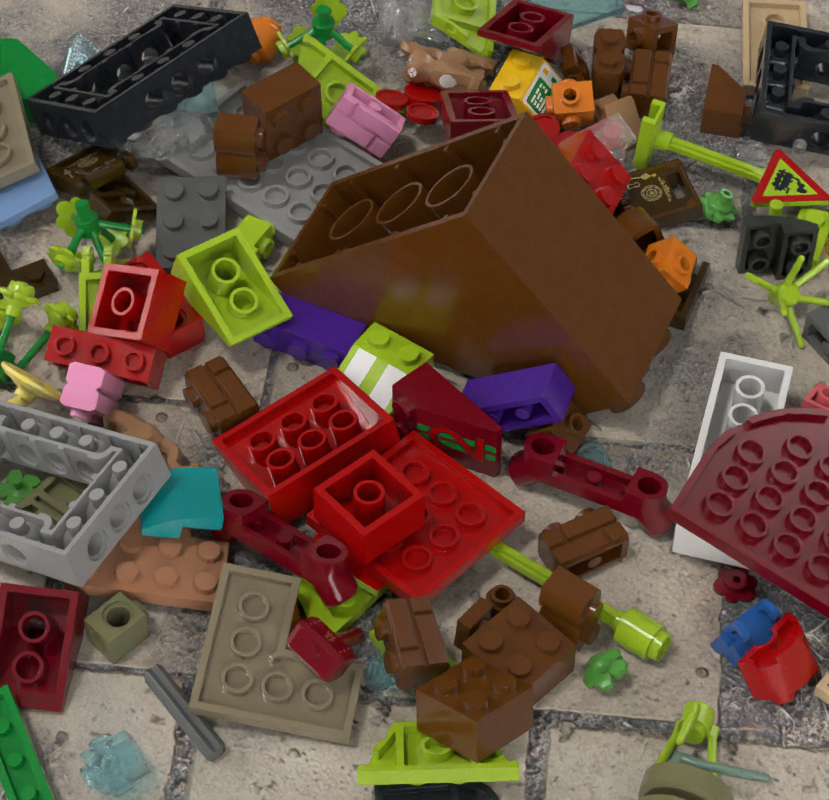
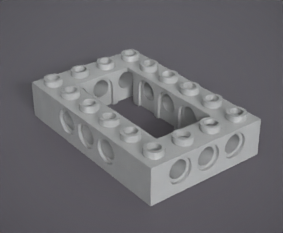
M0 400V465L7 460L88 484V487L76 501H71L68 505L69 510L56 525L51 517L45 513L40 512L37 515L21 510L13 503H10L9 506L0 503V561L82 588L170 478L171 473L157 443Z

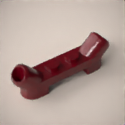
M547 433L530 435L525 440L524 450L516 452L510 458L508 472L511 479L519 487H527L541 482L597 504L608 505L613 510L635 517L649 536L662 535L669 531L675 523L665 517L672 506L671 502L667 499L668 483L662 476L652 471L638 467L632 476L567 452L568 440Z
M234 489L223 496L224 521L221 531L210 530L214 539L226 541L229 544L239 540L310 582L325 607L334 608L357 594L359 585L347 566L348 549L342 542L328 534L316 541L268 513L269 500L251 490Z

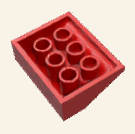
M334 366L212 440V443L243 487L268 499V513L288 524L314 508L313 488L373 449L380 455H383L400 441L394 418Z

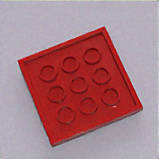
M413 430L381 456L425 495V525L366 565L360 562L349 550L348 557L400 598L408 600L410 597L427 596L431 601L524 523L525 511ZM314 509L306 514L308 526L322 537L328 534L335 538L314 518Z

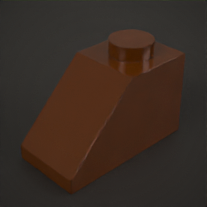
M712 64L700 133L739 138L741 125L748 126L751 106H745L747 92L726 71L716 64Z

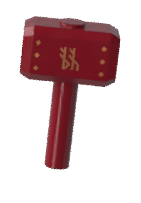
M311 616L301 620L286 639L288 648L322 681L331 682L339 679L354 661L355 655L350 646L362 642L364 633L360 628L356 627L335 634L319 618Z

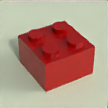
M590 129L561 141L557 147L613 215L631 176Z
M105 263L87 332L153 346L161 351L169 352L186 281L159 269Z
M374 449L313 488L314 518L338 541L342 542L364 565L425 525V495Z

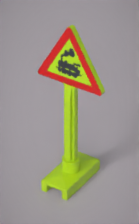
M653 99L648 117L644 116L642 119L632 167L644 169L647 167L656 149L664 152L670 150L759 183L751 199V207H769L770 202L774 199L782 201L784 206L829 205V195L781 149H775L767 168L762 169L674 137L675 133L661 129L666 106L665 102Z

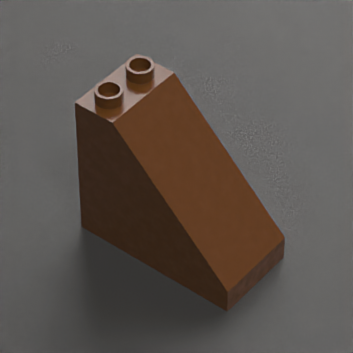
M528 112L331 182L270 277L283 294L366 323L367 329L376 322L433 353L434 362L475 378L557 363L576 387L571 401L580 408L583 415L607 409L615 414L622 413L640 400L645 391V384L642 378L652 358L668 345L671 339V332L668 326L682 300Z

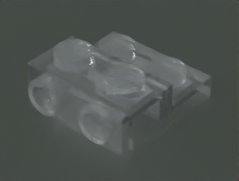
M377 0L376 12L381 13L377 21L375 32L381 35V44L401 49L400 43L404 39H409L425 47L447 50L450 45V36L430 24L432 0Z
M176 109L172 113L156 118L152 121L153 125L150 128L136 132L128 137L127 143L121 146L120 149L138 157L153 158L159 161L172 157L176 152L193 155L201 152L206 147L205 144L213 139L214 125L204 112Z

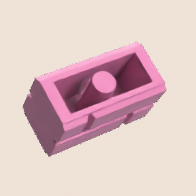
M349 82L329 111L325 123L329 125L330 130L335 135L348 137L357 143L359 149L370 156L375 155L381 159L402 131L406 118L354 83Z
M79 362L69 364L65 379L68 381V384L63 387L60 402L63 406L71 409L69 416L78 418L85 423L102 426L103 417L114 408L119 409L120 404L117 400L122 398L125 382L122 381L123 379L100 367Z

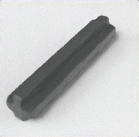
M156 664L151 669H147L144 673L145 683L206 760L214 761L222 756L225 752L224 742L203 716L188 713L190 700L164 667Z

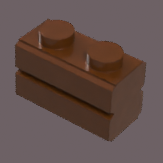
M637 48L634 51L633 61H626L624 80L629 81V83L622 84L621 98L632 96L639 118L648 117L653 99L667 104L673 58L671 52L655 51L653 53L652 50ZM665 106V111H664L663 119H665L666 106Z
M218 356L206 362L204 366L199 365L186 371L184 375L186 388L183 389V396L191 409L196 407L199 409L202 424L209 434L215 432L217 436H220L259 412L258 403L223 357Z
M608 505L595 510L593 508H586L580 511L575 519L563 524L554 522L545 527L542 533L539 534L538 555L550 571L554 572L558 566H561L576 576L581 577L626 557L629 536L621 523L617 522L616 516Z
M427 596L410 597L408 600L404 598L387 599L383 602L379 616L374 619V633L378 641L383 640L386 649L384 652L385 671L388 675L393 674L396 686L399 689L417 688L419 685H424L447 671L450 662L430 599Z

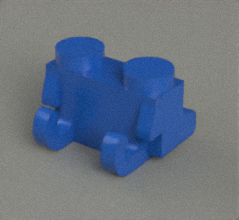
M762 599L721 630L722 635L712 641L710 645L717 654L723 653L735 668L738 666L737 662L754 645H763L772 639L773 636L770 629L782 616L770 600Z

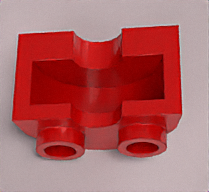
M788 612L770 629L773 637L769 642L763 645H754L737 662L753 698L772 700L773 703L778 705L790 702L795 697V692L808 683L811 677L818 673L820 668L797 617Z

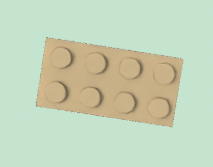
M742 1V88L747 92V95H754L758 48L767 21L807 28L806 1ZM793 78L796 81V86L791 98L807 97L809 81Z

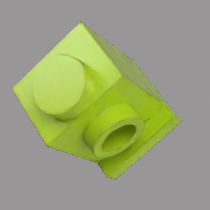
M248 214L238 227L259 261L262 262L264 259H268L274 250L275 241L273 237L276 234V229L269 221L261 220Z

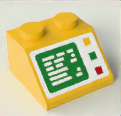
M512 49L489 90H508L517 113L528 112L533 117L540 113H546L545 96H551L552 83H558L562 79L543 57Z

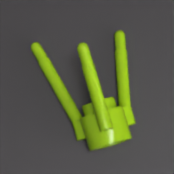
M695 700L685 704L680 720L676 721L673 733L655 764L667 762L676 744L679 746L683 745L684 742L700 744L705 739L708 740V761L717 763V738L720 728L713 724L715 711L710 705ZM708 771L717 777V772Z

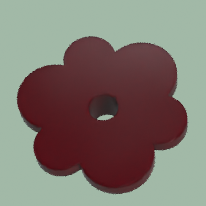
M733 566L730 570L726 568L719 570L718 579L713 583V590L716 594L725 596V600L728 603L734 604L738 600L747 603L755 598L754 588H756L758 581L754 576L749 575L748 569Z

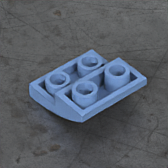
M37 151L36 155L40 172L0 189V230L19 224L25 216L36 210L42 211L49 208L59 198L55 185L49 177Z

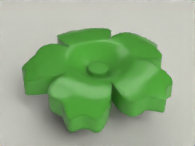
M20 469L16 471L11 470L9 475L5 477L6 483H0V500L9 506L10 503L15 504L25 499L41 484L39 476L28 473L23 478Z
M610 648L604 654L599 652L592 656L586 663L589 668L584 671V684L588 688L595 686L604 692L613 689L614 680L620 679L623 674L628 673L627 668L629 665L626 661L622 660L621 651Z

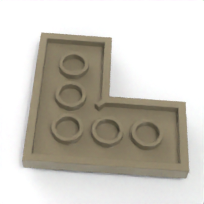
M223 562L188 706V713L349 745L364 665L352 662L339 679L331 682L322 681L291 650L286 649V639L291 629L301 578Z

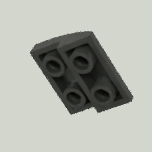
M784 216L743 217L735 262L738 274L772 270L775 280L786 279L797 258L802 255L805 257V261L795 279L802 277L811 270L819 233L818 224Z

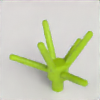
M802 255L797 258L784 283H779L775 286L750 272L744 274L746 279L769 291L767 295L768 301L779 307L781 316L788 317L800 349L805 347V343L792 306L798 302L829 306V299L800 295L799 290L801 286L829 265V258L824 259L794 283L792 282L805 261V257Z

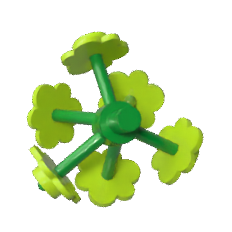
M315 0V3L310 7L311 13L315 15L312 19V28L307 31L303 26H296L293 29V33L287 36V42L281 32L278 31L277 34L280 40L275 42L278 47V54H282L284 59L291 56L295 63L298 62L295 57H299L301 42L306 33L315 40H319L325 47L326 41L334 38L336 44L331 48V51L349 65L352 62L357 65L365 59V55L368 52L365 48L368 38L366 36L360 37L357 31H352L349 34L346 32L340 34L336 30L335 26L339 25L340 19L344 18L348 11L346 5L340 3L341 0Z
M73 197L70 199V202L61 201L56 206V212L59 216L56 218L55 223L59 228H64L65 234L73 237V239L66 248L60 245L50 246L47 255L58 269L68 273L75 271L81 273L82 252H78L77 249L82 238L92 239L103 264V250L105 246L114 245L117 258L123 248H132L133 240L140 241L141 234L145 232V229L142 227L143 220L136 219L137 209L134 208L131 225L99 220L98 214L90 209L89 202L86 199ZM127 258L116 261V264L122 265L127 262ZM103 267L98 268L93 272H103Z

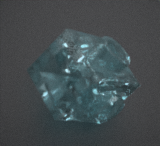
M125 730L113 736L107 733L93 739L88 744L89 749L80 753V757L85 765L80 768V772L86 785L90 790L96 788L98 792L106 796L112 794L113 797H118L131 791L136 786L134 781L151 773L134 736Z

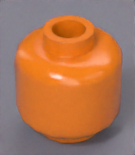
M266 16L251 18L262 48L253 53L251 60L247 63L251 65H257L258 63L269 64L277 54L278 47L275 42L280 40L277 32H281L282 28L275 20Z

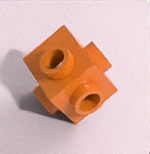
M564 79L558 83H552L551 96H545L546 113L553 115L554 119L559 121L560 127L563 129L573 130L581 125H593L595 108L592 80L577 82L574 79Z
M675 236L649 244L645 255L676 293L687 290L691 282L697 255Z

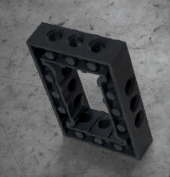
M173 4L28 97L25 101L41 134L91 144L92 146L117 149L126 144L127 138L134 133L150 128L153 125L152 121L159 116L175 111L178 108V104L186 98H192L202 93L203 87L210 82L218 81L227 76V71L235 65H241L251 60L252 54L261 49L262 46L248 12ZM120 68V74L117 76V71ZM95 83V91H92V87Z
M768 20L758 48L750 140L829 155V104L817 102L814 98L801 97L794 104L791 103V97L796 86V81L793 78L829 85V32Z

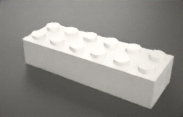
M720 352L688 479L712 443L729 428L733 429L745 423L751 416L785 408L793 371L792 366ZM676 524L672 552L748 569Z

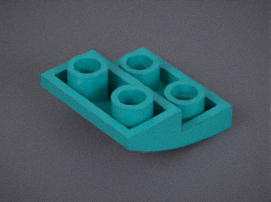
M186 467L169 469L171 473L170 478L139 515L141 535L180 538L183 527L221 531L224 515L217 468Z

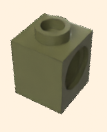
M121 591L84 619L88 641L113 665L150 636L147 610L138 600L134 599L131 601ZM119 624H125L124 626H121V627H114V626L119 625Z

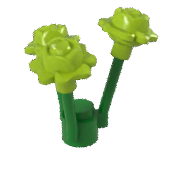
M11 280L8 287H0V293L4 296V299L0 300V364L2 361H6L24 369L50 339L53 325L79 330V326L76 324L79 316L72 306L64 301L55 305L48 302L43 306L49 321L43 329V335L16 365L14 362L16 356L4 350L12 326L21 325L22 309L29 308L30 305L40 306L41 302L34 297V287L29 286L25 282ZM0 365V385H7L10 377L6 375Z

